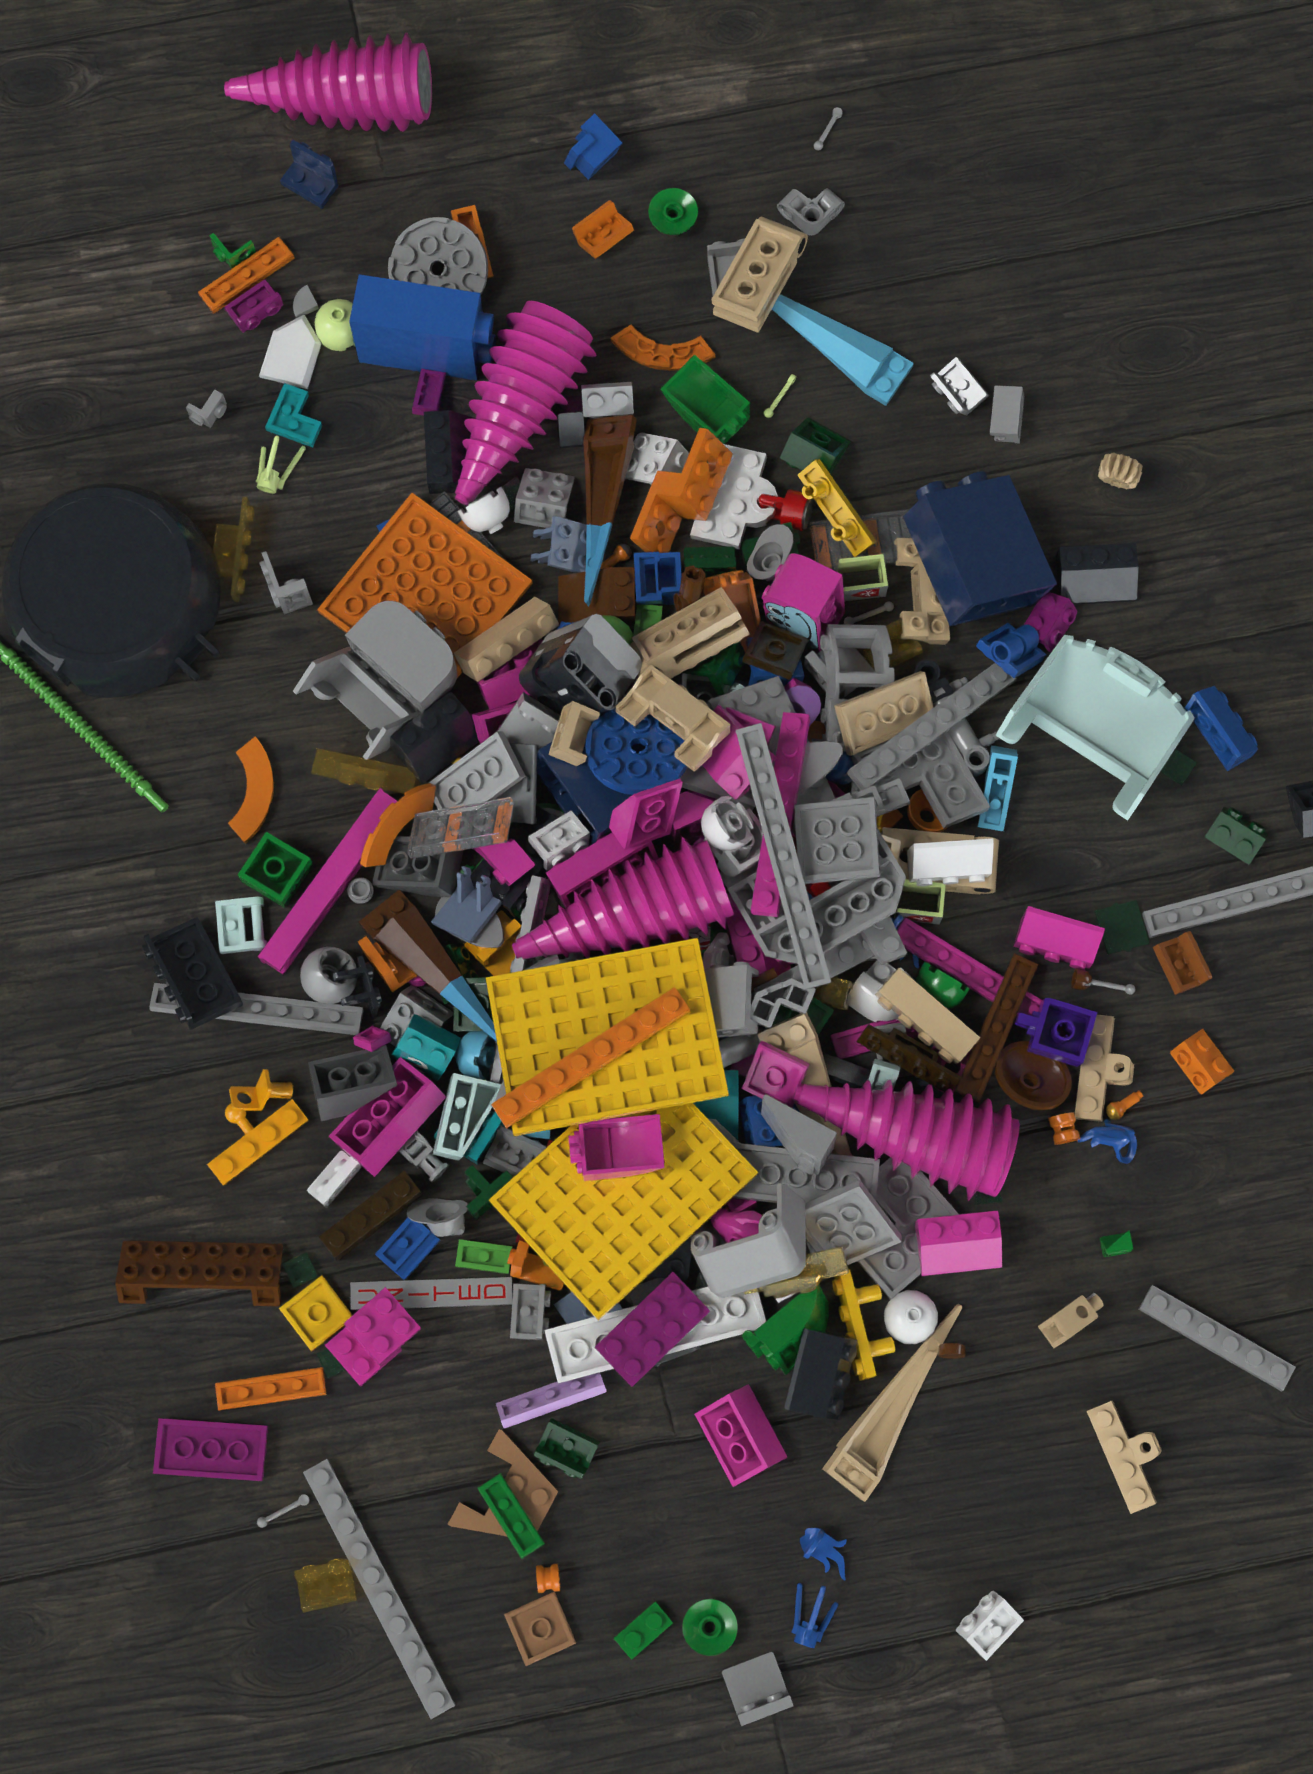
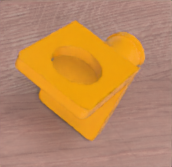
M263 1069L255 1087H230L233 1110L262 1111L269 1098L291 1099L293 1085L291 1082H270L268 1069ZM240 1093L247 1094L251 1098V1102L248 1104L241 1103L237 1095Z

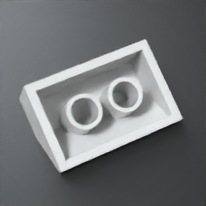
M993 838L913 844L907 850L909 882H916L917 886L933 885L932 881L943 880V884L959 883L958 879H969V883L984 882L985 877L992 874Z

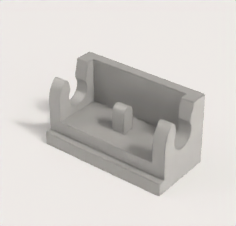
M994 387L990 435L995 436V441L1020 444L1024 407L1023 387Z

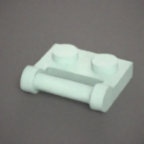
M263 897L215 901L219 952L227 954L262 951L267 944V941L264 940L261 907L264 906ZM243 908H251L254 941H246Z

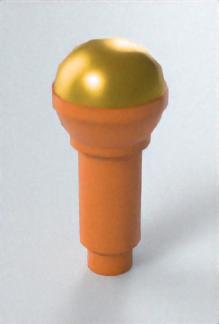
M1138 1090L1120 1102H1111L1106 1108L1108 1117L1113 1120L1121 1119L1128 1108L1140 1101L1143 1097L1142 1093Z

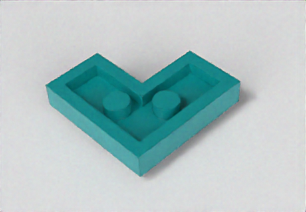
M284 383L265 426L266 431L313 448L322 428V422L301 415L309 396L308 391Z

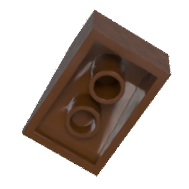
M608 567L600 569L589 607L584 602L586 572L558 576L559 624L561 621L565 623L577 622L591 615L598 614L601 616H615L628 626H635L634 567Z

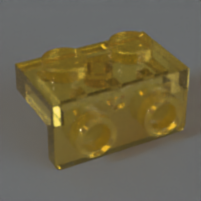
M902 618L886 626L892 647V654H888L890 659L889 668H893L923 653L922 646L917 640L901 639L903 634ZM862 648L865 659L875 671L871 649Z
M333 1559L327 1564L318 1566L307 1565L300 1570L294 1571L303 1613L357 1601L353 1570L348 1559Z

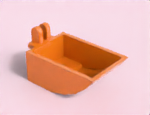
M736 570L705 578L703 590L705 596L722 587L742 618L741 620L749 632V635L740 641L746 652V640L748 637L754 636L761 621L752 577L747 572L744 573L743 570Z

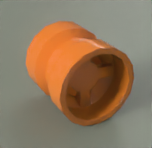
M1074 1112L1048 1118L1050 1127L1054 1129L1055 1133L1053 1135L1054 1145L1070 1143L1080 1139L1079 1131L1075 1129L1074 1125L1076 1121Z

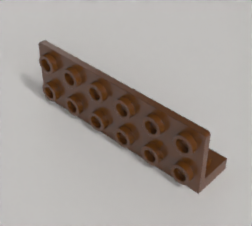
M123 1241L115 1282L119 1303L146 1304V1287L251 1289L253 1306H280L281 1291L279 1279L283 1244Z

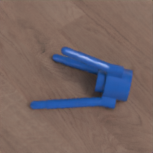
M798 1583L794 1626L791 1633L796 1634L794 1642L815 1648L816 1642H821L823 1633L833 1617L838 1603H833L818 1629V1625L815 1622L826 1590L825 1586H821L809 1622L803 1621L802 1625H800L803 1586L801 1583Z

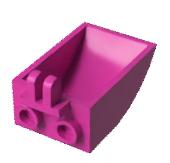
M660 1114L611 1118L579 1124V1131H574V1135L569 1136L571 1164L577 1163V1173H583L584 1181L628 1177L665 1168Z

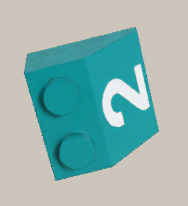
M414 1013L391 1057L395 1060H398L400 1057L403 1058L420 1073L438 1081L455 1054L461 1038Z

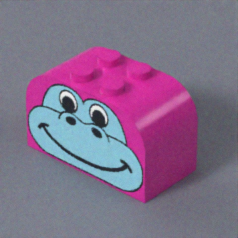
M789 554L784 564L778 566L772 585H768L763 592L762 599L766 621L771 625L808 638L806 647L819 653L821 651L820 639L825 634L827 625L839 624L845 614L842 574L799 554Z

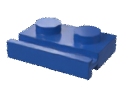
M407 1218L375 1255L405 1281L440 1242V1239L422 1223Z

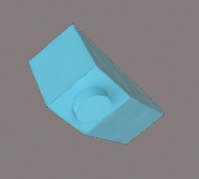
M991 745L990 760L986 770L983 795L990 808L988 811L979 814L978 827L1004 831L1018 759L1017 750Z

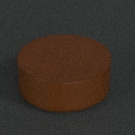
M959 1343L940 1344L938 1346V1356L947 1359L964 1358L965 1346Z

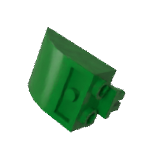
M695 354L661 388L662 393L671 406L694 431L698 433L699 428H706L723 444L727 443L750 418V402Z
M818 1281L813 1282L754 1331L755 1335L750 1330L742 1334L744 1341L756 1357L759 1358L764 1354L766 1356L765 1359L775 1371L780 1368L787 1375L794 1369L804 1328L826 1330L829 1317V1303Z

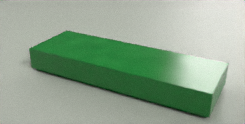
M501 1473L477 1488L521 1559L545 1544Z

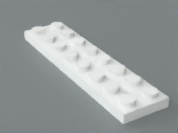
M709 1287L693 1290L692 1292L710 1312L667 1354L742 1335L747 1330L753 1332L766 1322L758 1289L755 1288L725 1298L715 1295L710 1291ZM637 1306L607 1313L599 1321L592 1317L544 1330L558 1384L614 1369L594 1347Z

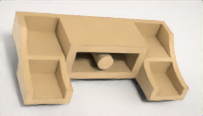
M897 538L894 541V545L897 546L896 565L914 567L911 570L914 611H902L900 613L903 628L901 639H914L929 644L945 645L950 641L949 623L913 539Z
M652 665L640 674L629 693L616 705V713L633 726L638 725L650 714L685 740L675 751V757L694 772L712 756V749L730 733V723L712 711L703 700L696 699L684 686L676 684Z

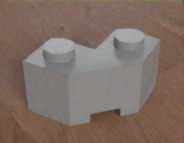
M786 978L751 993L750 1019L763 1027L771 1028L780 1005L798 1013L806 1014L816 989L810 988L805 990L803 983L792 978Z

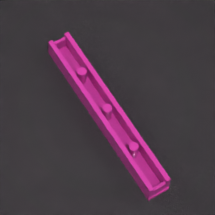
M380 788L258 955L262 963L268 964L283 975L362 867L360 865L361 856L369 834H373L380 822L379 817L392 802H397V800L386 794L383 789Z

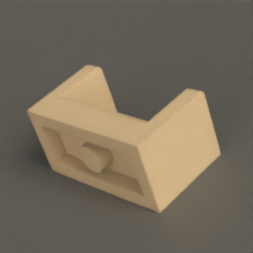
M574 701L565 705L562 709L548 755L574 766L586 762L587 756L582 754L591 722L599 718L600 712Z

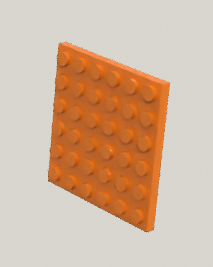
M411 493L317 610L345 633L374 605L380 602L396 601L405 605L412 612L416 610L427 620L426 624L429 628L433 629L436 627L446 637L444 640L452 651L458 678L463 671L454 652L505 618L530 588L533 581L414 493Z

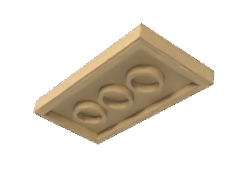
M921 671L834 705L847 755L851 756L889 741L934 708L925 672Z

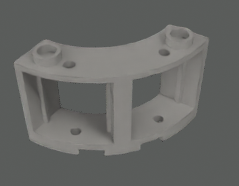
M827 625L825 634L820 639V647L824 651L827 672L826 699L820 714L821 723L825 725V728L828 700L830 698L839 699V686L875 687L877 689L894 682V668H889L890 659L888 657V654H892V647L885 625ZM837 648L871 649L875 672L839 671Z

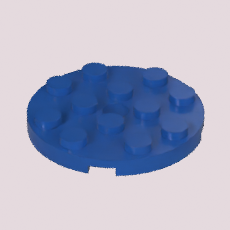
M615 707L593 721L588 730L585 749L590 770L601 783L614 791L633 795L680 779L687 769V766L675 757V751L685 740L650 714L638 725L633 726L616 713ZM635 744H642L645 746V749L636 753L631 747Z

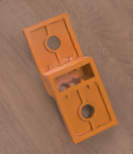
M699 428L682 473L657 471L630 537L644 552H659V555L660 553H669L682 518L707 520L733 455L708 429Z

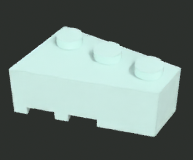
M456 1073L452 1074L432 1155L458 1161L463 1157L491 1111V1104L495 1102L501 1084Z

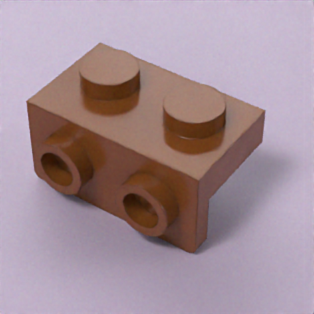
M1191 931L1153 947L1175 995L1196 988L1212 979L1209 967Z

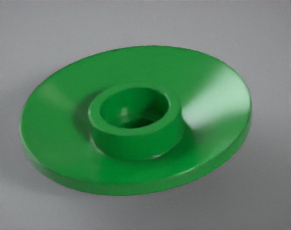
M668 188L658 192L652 198L648 214L652 225L658 231L668 235H678L688 231L695 224L698 216V207L695 199L688 192L678 188ZM676 213L678 216L671 218L669 214Z
M704 1599L693 1604L686 1612L682 1624L683 1635L687 1644L695 1652L706 1656L718 1655L729 1649L736 1638L738 1629L736 1617L730 1607L715 1599ZM707 1622L715 1624V1630L711 1633L706 1632L704 1629Z

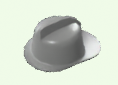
M776 524L770 526L761 534L747 562V571L750 576L755 579H765L770 583L773 582L778 566L784 564L794 542L793 534L788 527Z
M428 1198L417 1201L409 1206L407 1216L412 1221L427 1224L431 1232L436 1236L462 1235L465 1231L464 1214L467 1212L466 1206L468 1204L462 1200Z

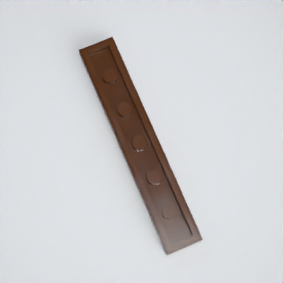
M1015 953L1013 954L978 1034L980 1039L972 1048L961 1074L962 1078L953 1094L963 1098L966 1094L970 1093L973 1103L979 1104L1037 969V963Z

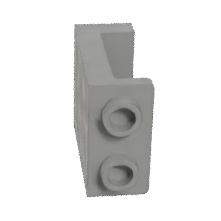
M745 238L731 243L718 241L707 246L712 296H714Z
M735 962L734 966L727 967L714 964L709 969H704L717 1037L757 1034L758 1023L750 1019L752 977H758L759 971L751 967L747 962Z

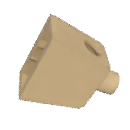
M1095 1293L1088 1298L1081 1295L1038 1327L1052 1347L1055 1348L1097 1319L1098 1314L1096 1311L1104 1306L1103 1302Z

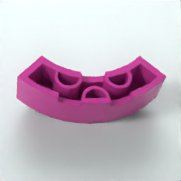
M465 823L462 825V830H461V835H460V840H459L460 842H461V840H462V835H463V830H464V825H465ZM511 838L506 839L505 842L471 847L472 850L478 852L493 867L495 871L492 873L502 885L506 883L510 886L535 866L525 851Z

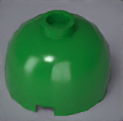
M924 962L916 977V983L947 1009L960 1004L970 988L933 966L928 970L931 965Z

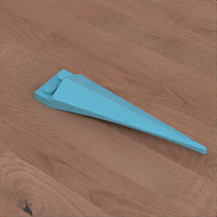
M781 294L771 309L825 355L865 394L887 406L913 367V362L894 352L893 348Z

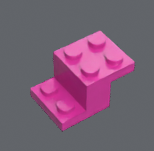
M385 1287L344 1322L345 1328L325 1344V1347L361 1387L401 1352V1346L420 1331L421 1327Z

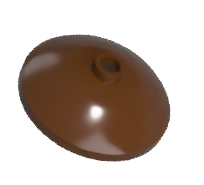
M1029 1041L1014 1042L1003 1048L995 1065V1075L1002 1090L1012 1100L1022 1106L1035 1110L1053 1109L1066 1100L1071 1091L1072 1080L1065 1063L1027 1052Z

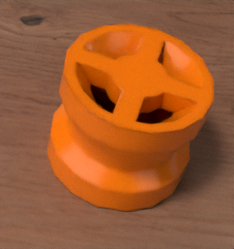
M552 1564L550 1567L545 1568L542 1565H537L538 1593H544L548 1589H552L554 1592L560 1591L558 1564Z

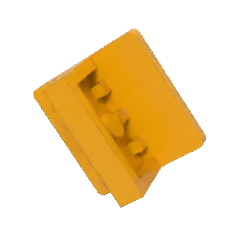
M502 910L497 913L504 931V943L500 947L484 948L468 942L465 943L467 950L493 976L511 973V963L515 959L512 944L516 942L522 926L515 918L511 920Z

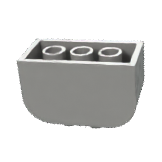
M396 601L380 602L374 605L345 634L351 650L422 713L444 697L456 683L457 667L452 651L444 640L446 637L436 627L433 629L429 628L426 624L427 620L418 611L412 612L405 605Z

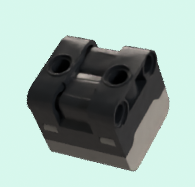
M595 614L550 632L520 671L519 681L522 687L535 700L560 715L563 707L572 701L598 711L601 714L616 707L640 672L642 661L640 656L601 615Z

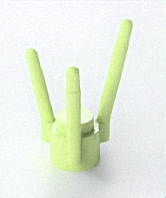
M275 436L266 468V447L261 448L256 487L261 491L275 494L277 489L282 490L286 479L306 450L305 446L300 448L281 478H279V472L272 469L279 442V436Z

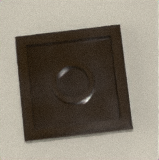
M760 621L742 662L791 680L809 639Z

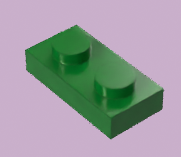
M654 1602L614 1637V1640L632 1660L673 1622L661 1607Z

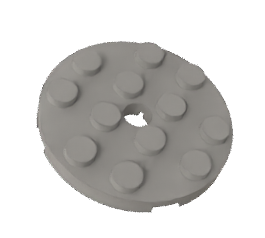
M432 217L412 224L397 238L388 262L389 279L482 294L488 277L487 255L478 237L465 225L448 218ZM436 262H442L445 265L444 272L440 276L434 275L432 272V266Z

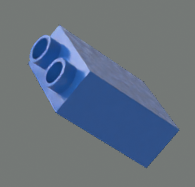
M359 274L349 320L359 362L421 372V369L446 372V376L476 381L480 363H493L489 349L496 346V335L492 334L494 314L483 312L480 293Z

